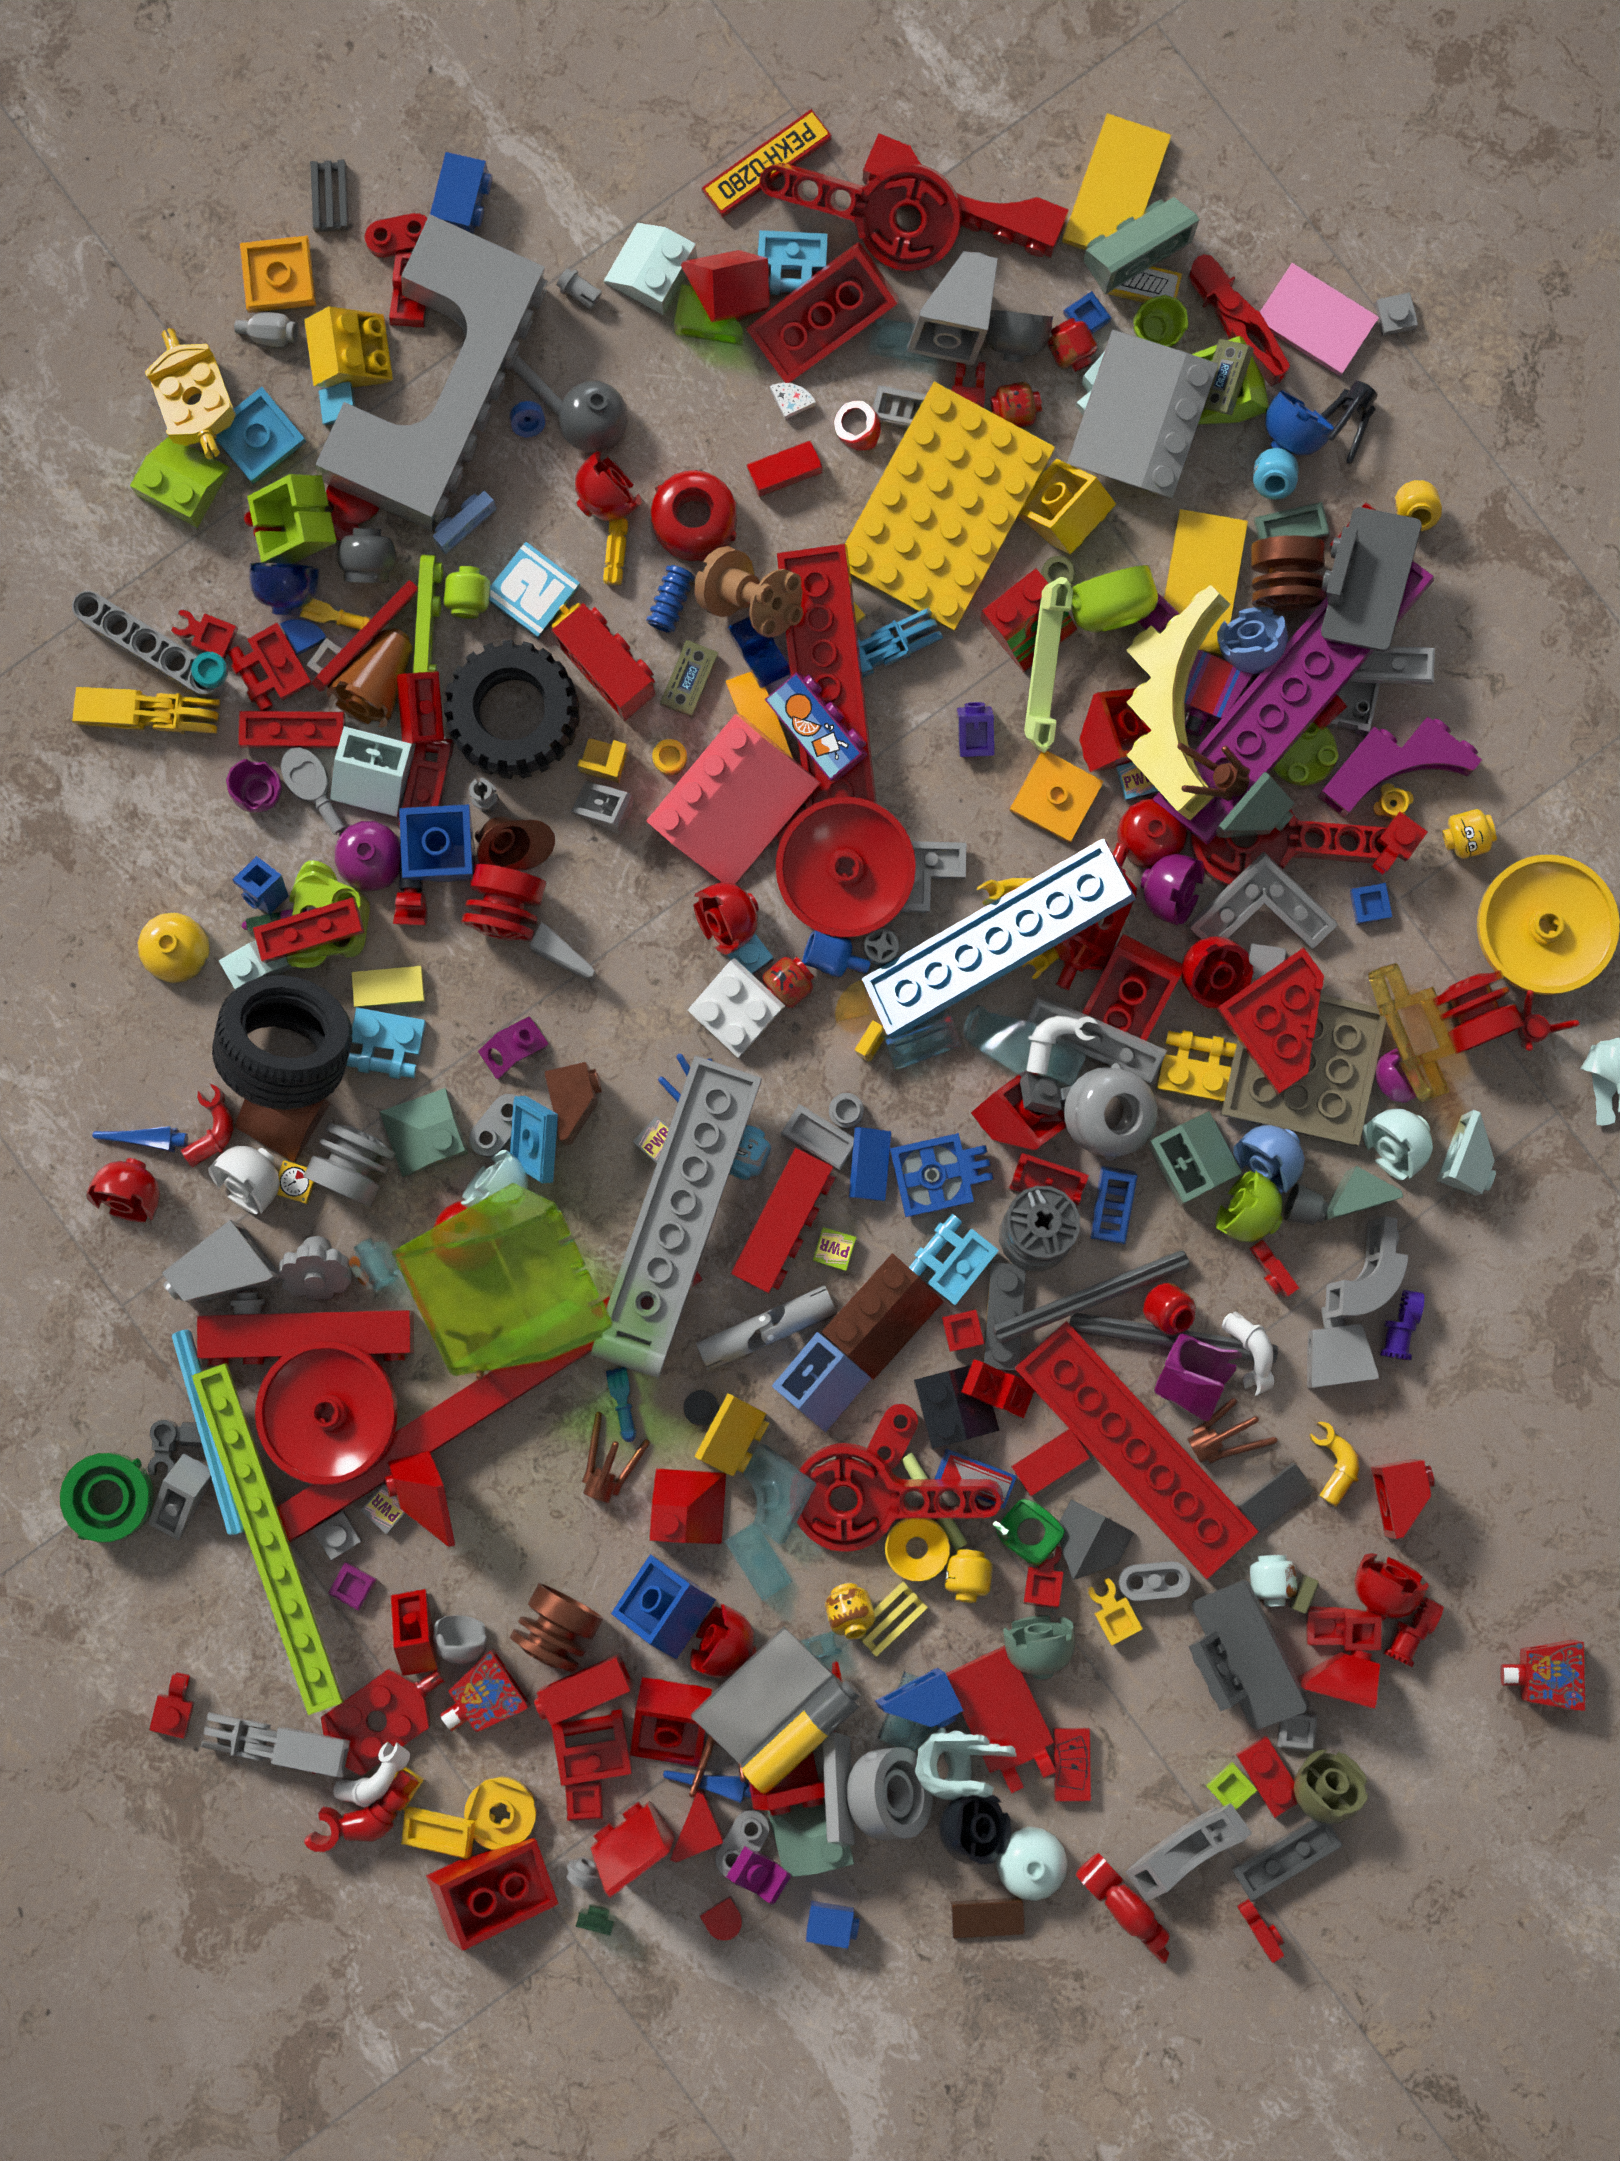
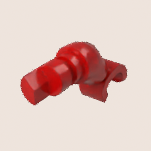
M401 1770L382 1796L383 1799L379 1798L362 1810L345 1813L343 1817L337 1810L323 1806L318 1812L319 1821L328 1823L331 1828V1835L324 1836L314 1831L304 1839L306 1847L314 1852H325L334 1847L341 1836H344L346 1841L374 1842L382 1838L393 1828L394 1824L392 1821L397 1817L396 1810L402 1811L410 1801L408 1796L419 1784V1781L407 1771Z
M1096 1853L1078 1869L1076 1872L1077 1878L1099 1901L1102 1902L1107 1898L1104 1904L1117 1923L1130 1936H1136L1140 1939L1143 1945L1161 1963H1166L1169 1952L1164 1946L1168 1943L1169 1932L1154 1918V1911L1126 1884L1119 1886L1123 1882L1122 1877L1101 1854Z

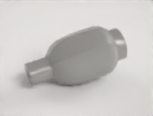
M258 313L249 321L236 320L234 324L236 334L248 335L255 343L272 347H285L289 342L295 343L299 334L297 322H292L287 316L279 313Z

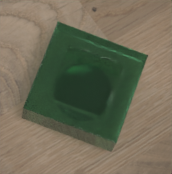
M590 1904L588 1909L581 1908L576 1927L611 1936L616 1916L609 1915L610 1909Z

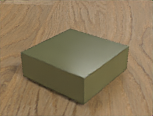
M1302 1574L1297 1586V1594L1292 1598L1289 1607L1304 1614L1307 1613L1319 1586V1581Z

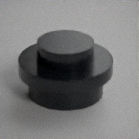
M705 1390L692 1392L684 1402V1414L695 1425L702 1426L713 1422L719 1411L716 1397Z

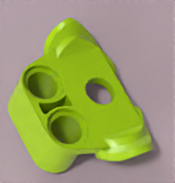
M311 860L305 862L297 874L289 896V902L294 903L292 916L302 913L307 907L319 908L355 897L365 933L351 937L349 944L345 947H340L339 941L287 956V963L294 967H316L326 959V956L340 954L345 957H354L363 950L370 913L368 899L352 887L338 882L332 868L319 861Z

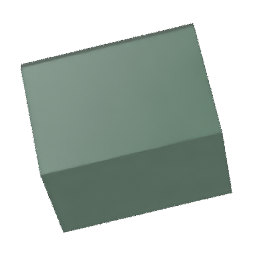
M1355 1166L1345 1172L1328 1204V1211L1324 1220H1330L1395 1201L1403 1197L1402 1191L1362 1168Z

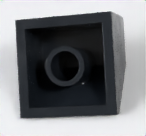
M971 1365L913 1380L931 1449L1000 1431L993 1406L961 1393Z

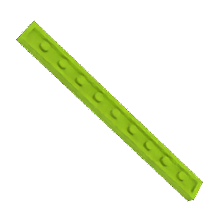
M225 1363L191 1375L307 1714L311 1715L341 1704L344 1700L228 1364Z

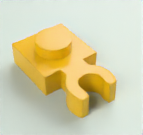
M1105 1578L1104 1582L1108 1587L1106 1595L1098 1596L1092 1586L1088 1588V1594L1093 1601L1101 1604L1103 1608L1095 1612L1094 1615L1112 1646L1143 1628L1127 1598L1123 1597L1116 1601L1114 1598L1116 1592L1115 1585L1112 1580Z

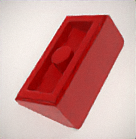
M811 441L746 465L758 497L823 473L822 464Z
M439 671L398 674L397 688L402 741L410 744L445 741Z

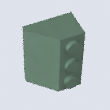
M1175 197L1166 202L1162 199L1158 200L1145 210L1146 214L1136 220L1134 217H1130L1116 227L1117 231L1108 237H1105L1103 234L1093 239L1087 245L1088 249H1086L1083 261L1106 295L1192 243L1200 221L1198 216Z

